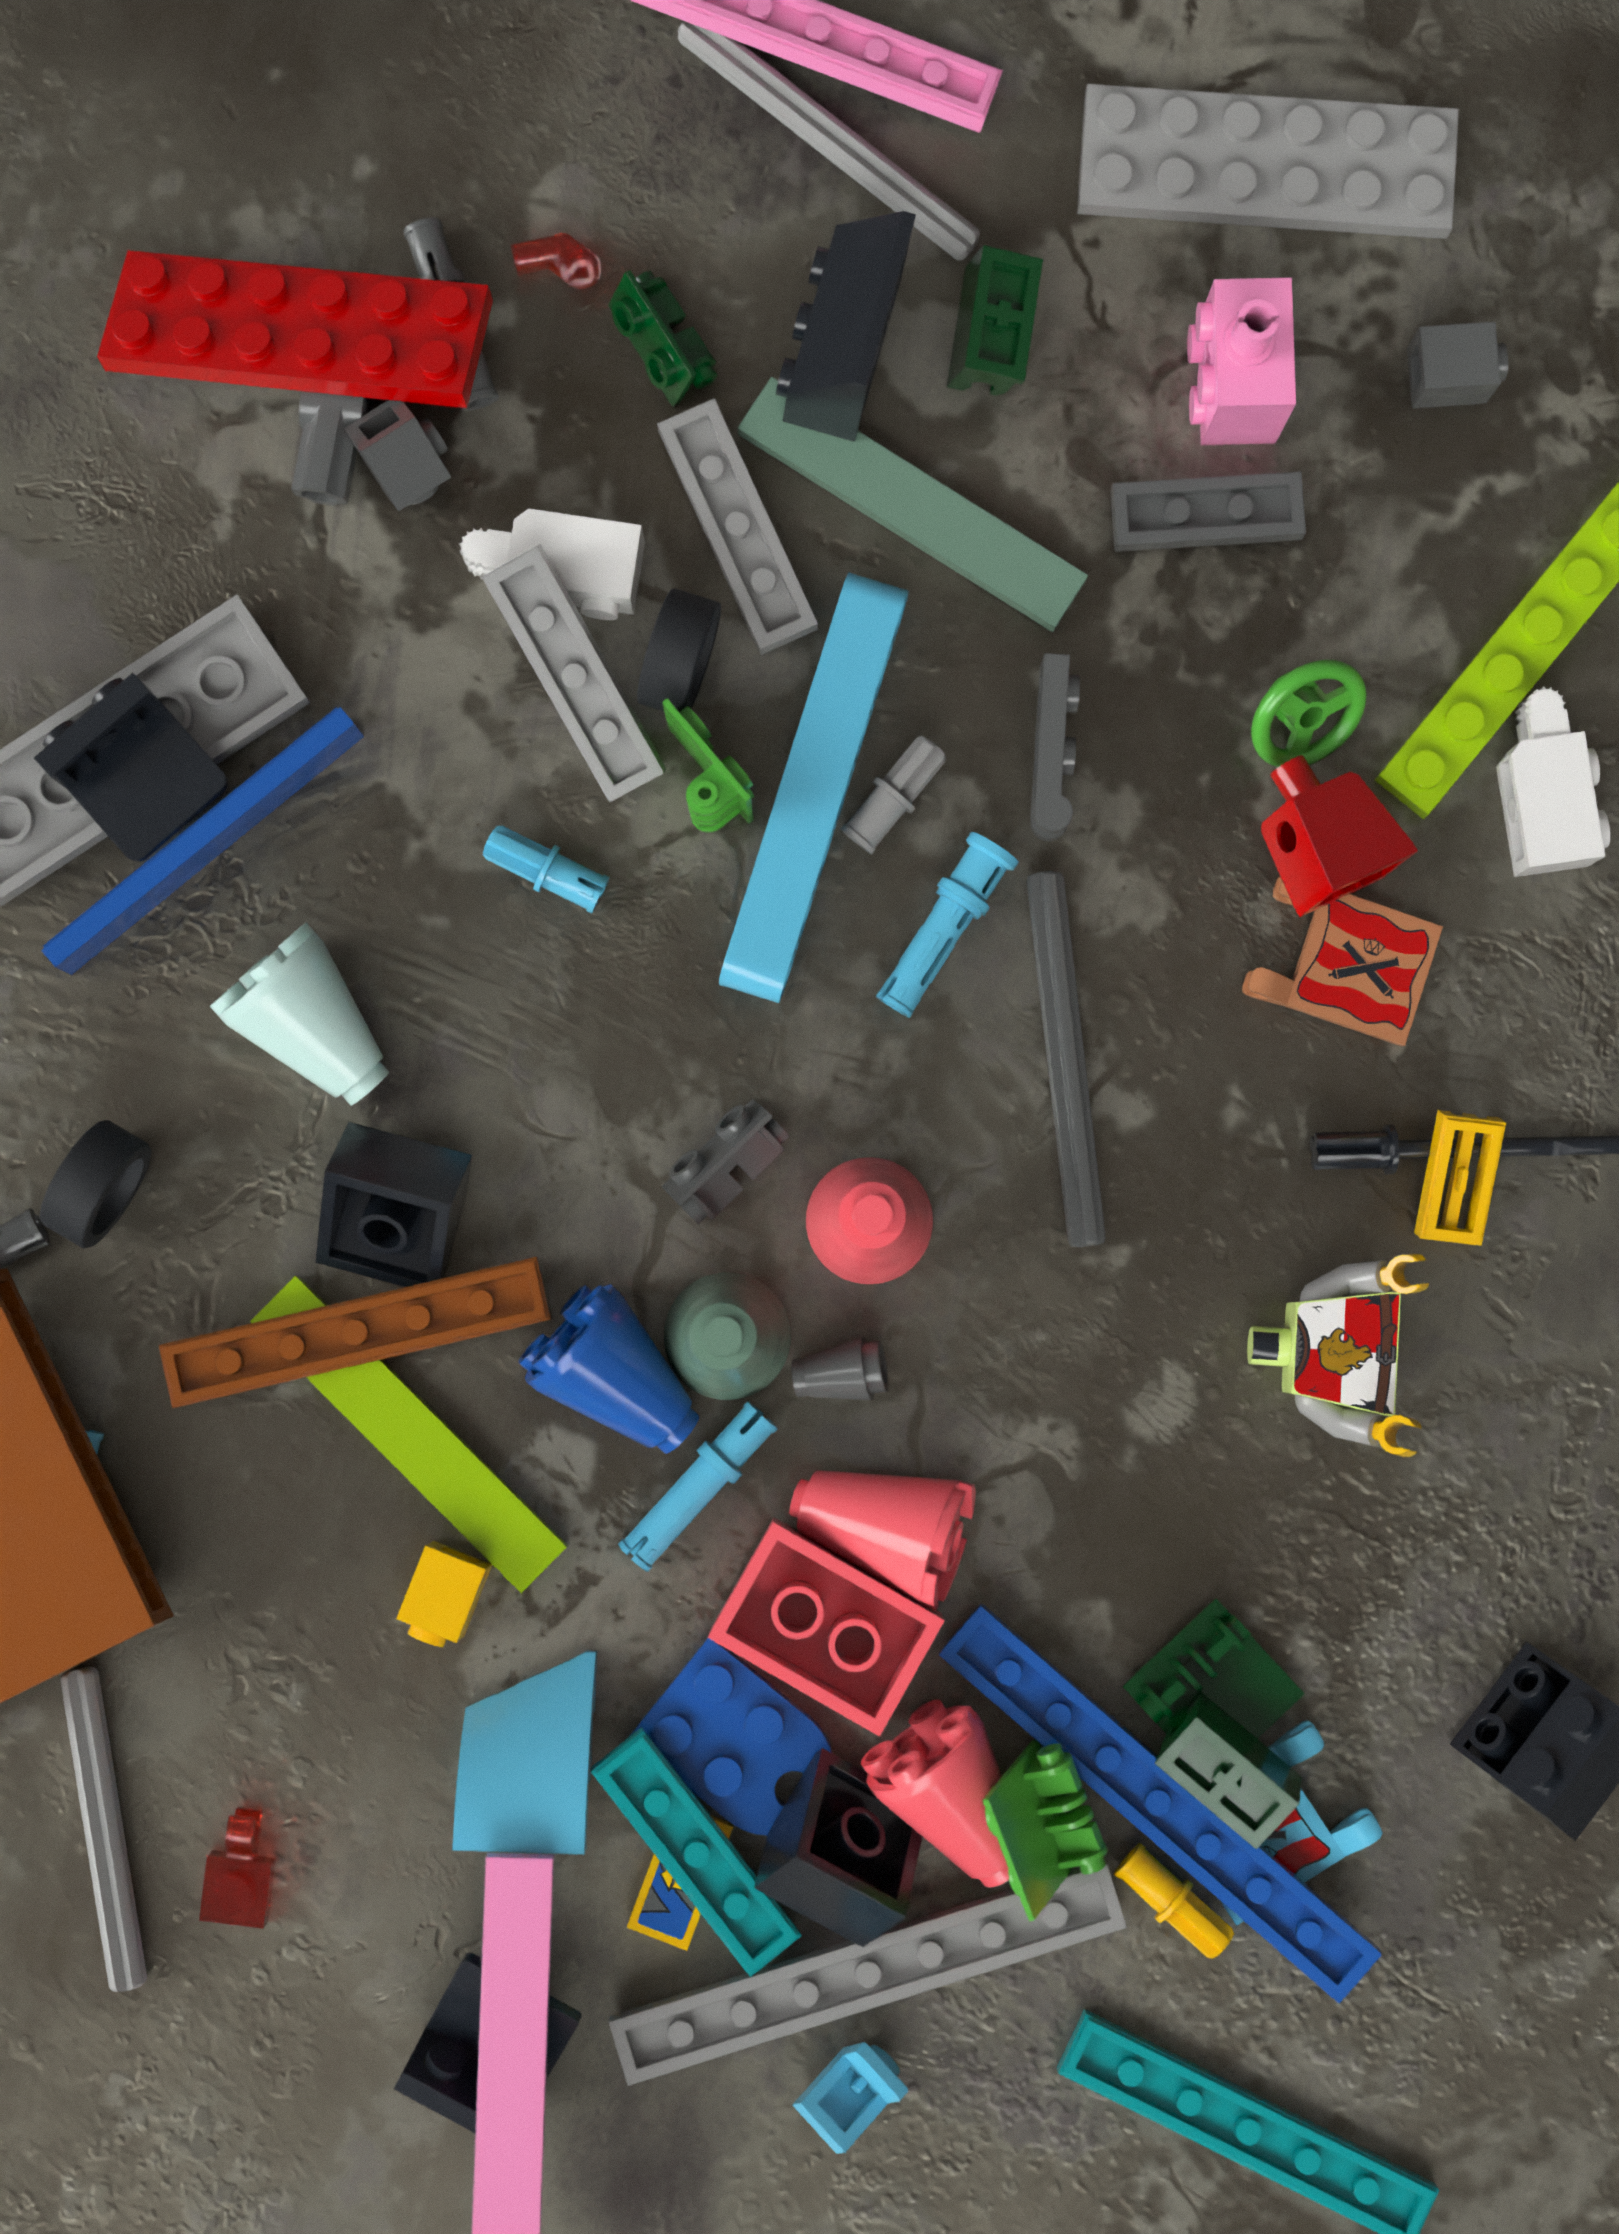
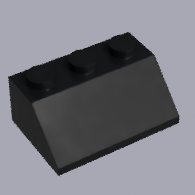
M901 211L839 224L835 227L830 248L817 247L808 284L818 286L814 303L801 302L792 339L801 341L802 344L797 360L785 357L776 389V395L786 398L783 422L855 442L902 279L916 214Z

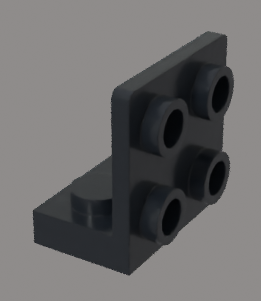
M469 1952L465 1954L421 2034L394 2090L476 2134L482 1958ZM549 1995L546 2079L582 2018L580 2011Z

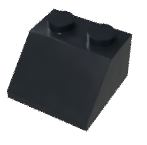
M348 1122L324 1173L315 1263L403 1287L443 1279L466 1200L472 1155Z
M821 1748L813 1756L768 1833L754 1888L857 1945L864 1947L906 1918L922 1836L875 1796L866 1783L868 1775L866 1772Z

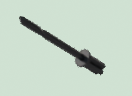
M1393 1124L1384 1125L1382 1131L1315 1133L1310 1139L1311 1165L1313 1170L1376 1168L1383 1169L1386 1175H1394L1398 1169L1399 1159L1428 1158L1432 1139L1399 1140L1396 1127ZM1619 1136L1503 1138L1500 1157L1619 1154ZM1474 1138L1471 1157H1479L1483 1138ZM1453 1139L1450 1158H1454L1457 1139Z

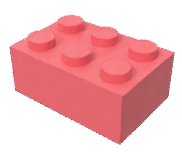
M774 1517L711 1627L708 1638L880 1737L945 1620L941 1612L920 1605Z

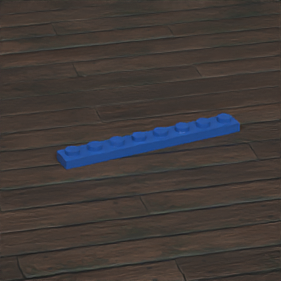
M980 1603L941 1648L938 1654L1041 1745L1045 1747L1058 1743L1061 1745L1063 1752L1071 1753L1080 1779L1336 2002L1340 2004L1381 1957V1950L1376 1944L1263 1846L1260 1845L1255 1849L1154 1763L1155 1758L1158 1756L984 1604Z

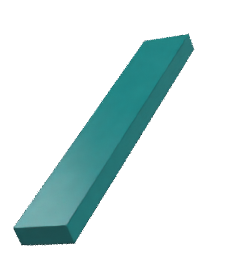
M1086 2009L1083 2010L1056 2067L1058 2074L1379 2234H1420L1440 2190L1434 2182Z

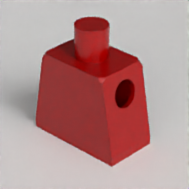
M1303 755L1285 762L1270 774L1286 802L1262 822L1261 833L1299 917L1383 879L1418 851L1412 840L1358 774L1347 772L1321 784Z

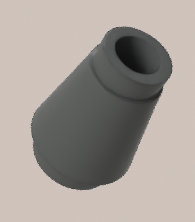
M861 1337L807 1355L804 1358L793 1359L791 1363L792 1381L798 1398L810 1396L811 1398L873 1400L875 1393L888 1391V1370L881 1341L867 1343L866 1339Z

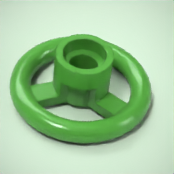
M1318 660L1297 667L1279 677L1262 698L1254 714L1251 738L1257 754L1268 764L1279 767L1300 755H1303L1308 764L1311 765L1336 751L1352 735L1365 709L1366 687L1359 672L1351 665L1342 661ZM1334 679L1341 682L1343 686L1325 694L1315 681ZM1345 707L1335 726L1322 738L1309 745L1314 730L1324 723L1327 716ZM1275 715L1291 731L1285 749L1277 747L1271 739L1270 729Z

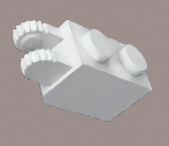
M528 508L514 519L512 532L491 529L484 532L480 528V530L473 529L472 532L467 531V535L462 537L460 553L463 555L469 572H472L474 577L480 576L482 579L483 576L541 544L575 606L581 607V614L600 620H616L618 613L634 615L645 547L642 525Z
M1545 687L1540 690L1536 689L1533 694L1518 705L1519 709L1515 712L1517 714L1515 720L1519 723L1516 726L1519 743L1511 748L1496 766L1514 877L1589 867L1605 857L1604 848H1607L1610 843L1608 817L1604 810H1598L1594 786L1598 785L1600 780V765L1597 753L1594 748L1587 747L1585 731L1571 733L1567 709L1563 708L1566 702L1562 700L1563 695L1560 696L1558 690L1554 691L1552 687L1549 689H1545Z

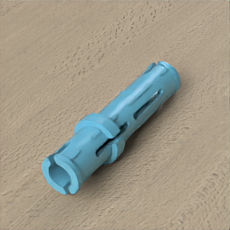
M747 1401L744 1404V1408L712 1443L704 1441L697 1449V1452L700 1454L698 1459L629 1535L618 1543L626 1555H629V1553L634 1555L631 1560L640 1568L648 1572L653 1567V1563L728 1481L735 1484L743 1475L739 1470L741 1466L771 1433L778 1429L769 1418L766 1419L763 1416L764 1413L754 1404Z

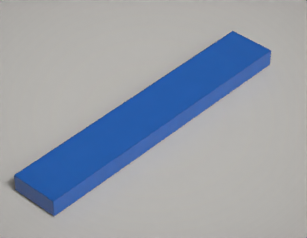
M341 707L333 709L43 945L44 948L41 951L55 968L73 975L364 737Z

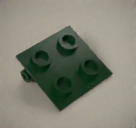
M1216 1598L1122 1685L1166 1734L1171 1727L1177 1730L1187 1717L1186 1713L1190 1704L1202 1692L1257 1739L1305 1694L1255 1641L1243 1624L1234 1615H1231Z

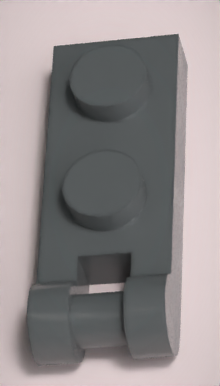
M1050 653L1044 654L1039 669L1030 812L1032 832L1037 838L1047 842L1055 841L1062 837L1073 815L1070 801L1061 793L1063 775H1073L1076 757V737H1065L1066 713H1077L1080 693V675L1069 674L1070 655Z

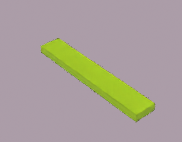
M294 1276L250 1322L264 1321L328 1306V1304L300 1276ZM383 1359L306 1377L520 1593L569 1546Z

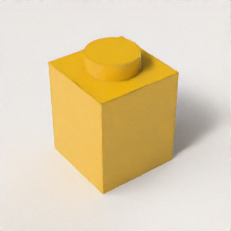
M436 1541L430 1542L424 1547L396 1619L410 1624L408 1634L424 1643L437 1647H444L446 1640L457 1643L466 1634L492 1564Z

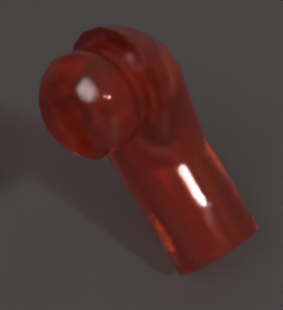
M559 233L511 245L518 276L548 269L570 286L577 289H587L593 286L601 275V263L598 256L567 233Z

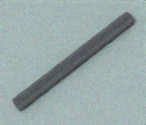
M1042 871L1029 875L1026 883L1067 1239L1071 1247L1097 1246L1104 1243L1106 1236L1064 876L1061 872Z

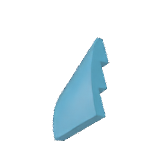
M587 1650L575 1658L529 1677L504 1691L486 1697L465 1708L457 1774L452 1850L585 1854L587 1846L588 1791L591 1780L593 1713L595 1712L597 1651Z

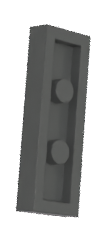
M1301 472L1113 483L1110 490L1115 552L1302 540L1306 534Z

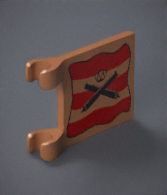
M1279 876L1273 889V897L1279 902L1293 906L1281 876ZM1349 894L1314 910L1292 980L1266 968H1255L1246 974L1242 985V992L1249 997L1282 1005L1402 1047L1406 1045L1443 926Z

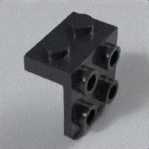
M132 672L124 680L116 678L105 684L93 697L92 704L94 706L77 721L68 720L54 728L43 741L45 748L34 759L53 780L72 794L127 858L134 862H142L227 789L228 778L158 697Z

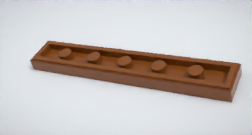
M533 1257L159 1345L171 1405L172 1408H178L553 1319L539 1257Z

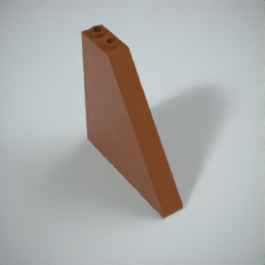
M8 1268L0 1269L1 1704L174 1617Z

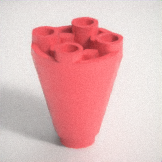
M939 1699L929 1701L912 1713L908 1721L911 1725L909 1728L896 1736L892 1741H884L877 1744L864 1755L861 1765L868 1774L866 1783L883 1804L972 1879H979L985 1887L999 1886L1009 1881L1008 1865L997 1837L988 1828L983 1799L1002 1776L984 1723L970 1706L945 1708Z

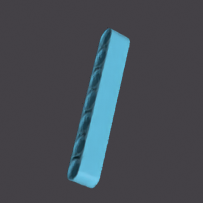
M850 572L846 576L728 946L718 985L776 1003L781 1001L909 594L908 590Z

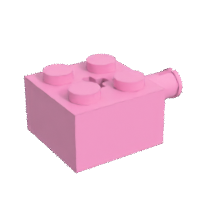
M1292 278L1214 279L1206 302L1197 303L1195 324H1190L1188 328L1187 355L1188 362L1198 363L1199 368L1197 386H1191L1189 417L1191 425L1200 424L1201 445L1275 444L1296 405Z

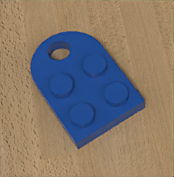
M709 1638L705 1640L629 1735L630 1737L643 1727L692 1792L734 1826L749 1833L768 1836L771 1827L785 1805L779 1799L775 1790L778 1779L790 1771L804 1773L815 1753L821 1748L832 1753L826 1734L809 1714L732 1651Z

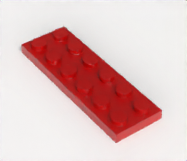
M128 250L97 358L104 370L110 372L467 408L492 308L493 297L489 285Z

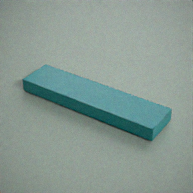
M643 1727L590 1767L591 1773L750 1977L802 1936L798 1927L777 1900L754 1888L757 1879L756 1873Z

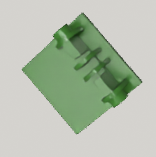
M665 699L662 704L668 729L704 771L689 784L686 791V800L693 825L702 832H715L725 826L739 813L748 824L754 820L751 801L754 798V794L750 790L753 783L748 775L730 755L720 761L712 752L714 748L708 740L712 735L691 708L687 706L679 712L668 699Z
M1036 1739L1028 1744L983 1799L988 1828L998 1839L1008 1865V1877L1011 1888L1020 1897L1029 1921H1033L1038 1917L1074 1867L1079 1866L1081 1873L1085 1875L1096 1873L1106 1866L1104 1856L1108 1851L1096 1821L1089 1822L1094 1817L1092 1808L1088 1805L1080 1806L1086 1801L1087 1794L1085 1789L1081 1788L1082 1783L1071 1753L1063 1752L1061 1745L1058 1743L1041 1748L1040 1743Z

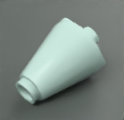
M307 922L286 938L273 953L259 960L238 979V982L210 1005L228 1027L333 1097L337 1098L342 1095L351 1106L367 1095L389 1074V1071L380 1062L383 1055L324 941Z

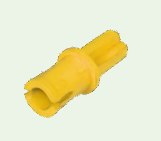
M1138 1843L1125 1856L1113 1874L1117 1878H1121L1157 1912L1154 1918L1159 1923L1166 1920L1207 1958L1214 1959L1220 1955L1233 1938L1234 1931L1232 1927L1191 1891L1193 1883L1189 1879L1181 1882L1145 1849L1146 1847L1143 1844Z

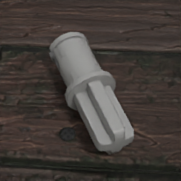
M923 736L917 737L883 780L879 777L873 780L876 788L847 824L840 828L842 832L872 855L876 846L903 813L907 811L911 814L915 810L911 803L945 763V753L928 738Z

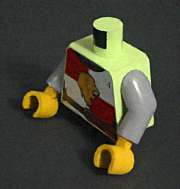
M1405 1254L1393 1258L1389 1263L1380 1260L1343 1264L1306 1284L1301 1292L1300 1301L1289 1302L1286 1305L1285 1328L1250 1327L1247 1344L1248 1363L1253 1365L1283 1366L1282 1392L1295 1395L1298 1411L1333 1437L1370 1446H1378L1380 1444L1385 1451L1403 1457L1415 1455L1417 1451L1401 1448L1396 1442V1433L1402 1426L1408 1425L1422 1429L1419 1421L1402 1415H1395L1401 1293H1418L1426 1290L1429 1286V1283L1411 1285L1404 1277V1268L1409 1262L1426 1261L1425 1257L1421 1254Z

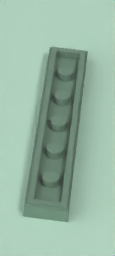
M773 377L769 379L738 426L739 436L1051 632L1055 631L1087 581L1088 575L859 431L855 442L783 422L786 398L776 395L778 380Z

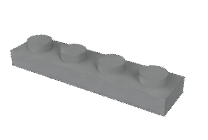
M715 398L657 423L658 432L760 655L818 630L816 618Z
M542 545L534 547L483 576L484 583L607 800L611 802L662 775L667 768Z

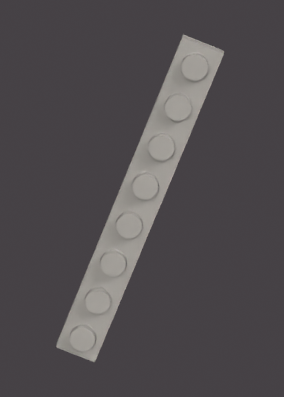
M1107 1863L1100 1871L1088 1875L1082 1874L1080 1868L1071 1870L1038 1917L1033 1921L1028 1920L1020 1897L1010 1889L893 1926L864 1947L849 1940L763 1967L751 1977L747 1973L612 2015L609 2019V2025L625 2079L629 2086L1127 1928Z

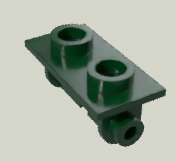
M631 270L626 271L608 307L612 311V317L617 329L622 335L630 339L644 361L650 381L663 391L672 407L675 408L680 404L692 382L697 389H702L718 377L713 368L716 365V360L693 326L676 334L673 333L671 327L682 323L686 318V314L668 288L663 277L656 278L652 271H646L635 278Z

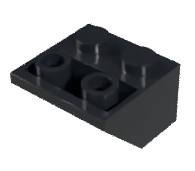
M1528 1642L1518 1652L1450 1743L1454 1749L1574 1841L1578 1839L1619 1784V1706Z

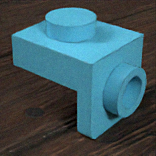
M862 2042L843 2047L792 2105L836 2154L845 2153L887 2104L899 2102L908 2092V2088L897 2077L900 2070L895 2061L876 2045L869 2046Z

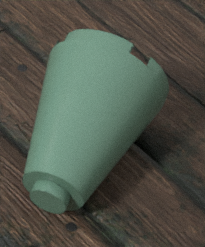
M723 1272L711 1274L687 1286L673 1302L664 1326L665 1352L676 1375L695 1392L719 1400L745 1398L768 1386L782 1370L791 1345L789 1318L779 1298L759 1280L739 1273Z

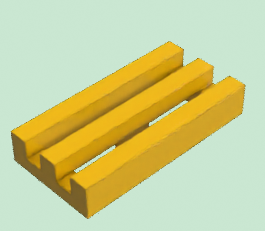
M1437 1111L1414 1233L1420 1239L1482 1246L1506 1122L1501 1118L1492 1116L1479 1118L1475 1114L1462 1113V1115H1455L1450 1111ZM1459 1130L1441 1225L1436 1226L1454 1132ZM1475 1133H1484L1465 1229L1457 1228L1469 1175L1468 1168Z

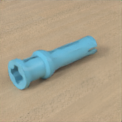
M970 832L966 839L969 847L949 878L942 877L940 879L936 892L940 897L933 906V910L910 942L890 977L887 978L880 991L876 994V998L908 1018L912 1016L921 997L930 983L933 982L972 919H979L981 915L985 916L990 909L986 901L1006 870L1013 871L1019 863L1008 851L978 833Z

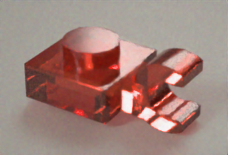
M237 1807L235 1815H229L225 1840L227 1852L212 1850L207 1855L199 1921L261 1929L268 1923L276 1858L257 1856L263 1810Z

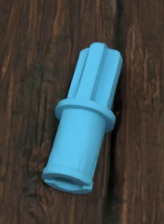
M497 826L491 832L483 850V856L486 860L534 883V891L539 893L544 888L587 909L586 911L591 914L594 912L598 899L602 897L610 879L605 874L601 875L559 854L561 847L554 845L552 849H548L504 826Z

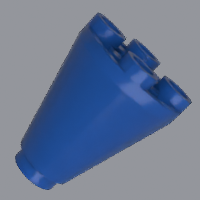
M611 1284L604 1287L599 1285L593 1291L586 1285L582 1286L568 1299L560 1311L565 1321L554 1331L550 1338L545 1334L538 1336L519 1358L518 1363L527 1370L525 1375L526 1382L536 1391L648 1448L657 1446L665 1454L670 1453L688 1437L699 1420V1414L691 1408L692 1400L622 1294Z

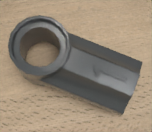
M301 391L299 423L303 431L291 488L295 496L303 497L318 504L330 506L338 504L347 505L358 450L344 428L372 411L374 399Z

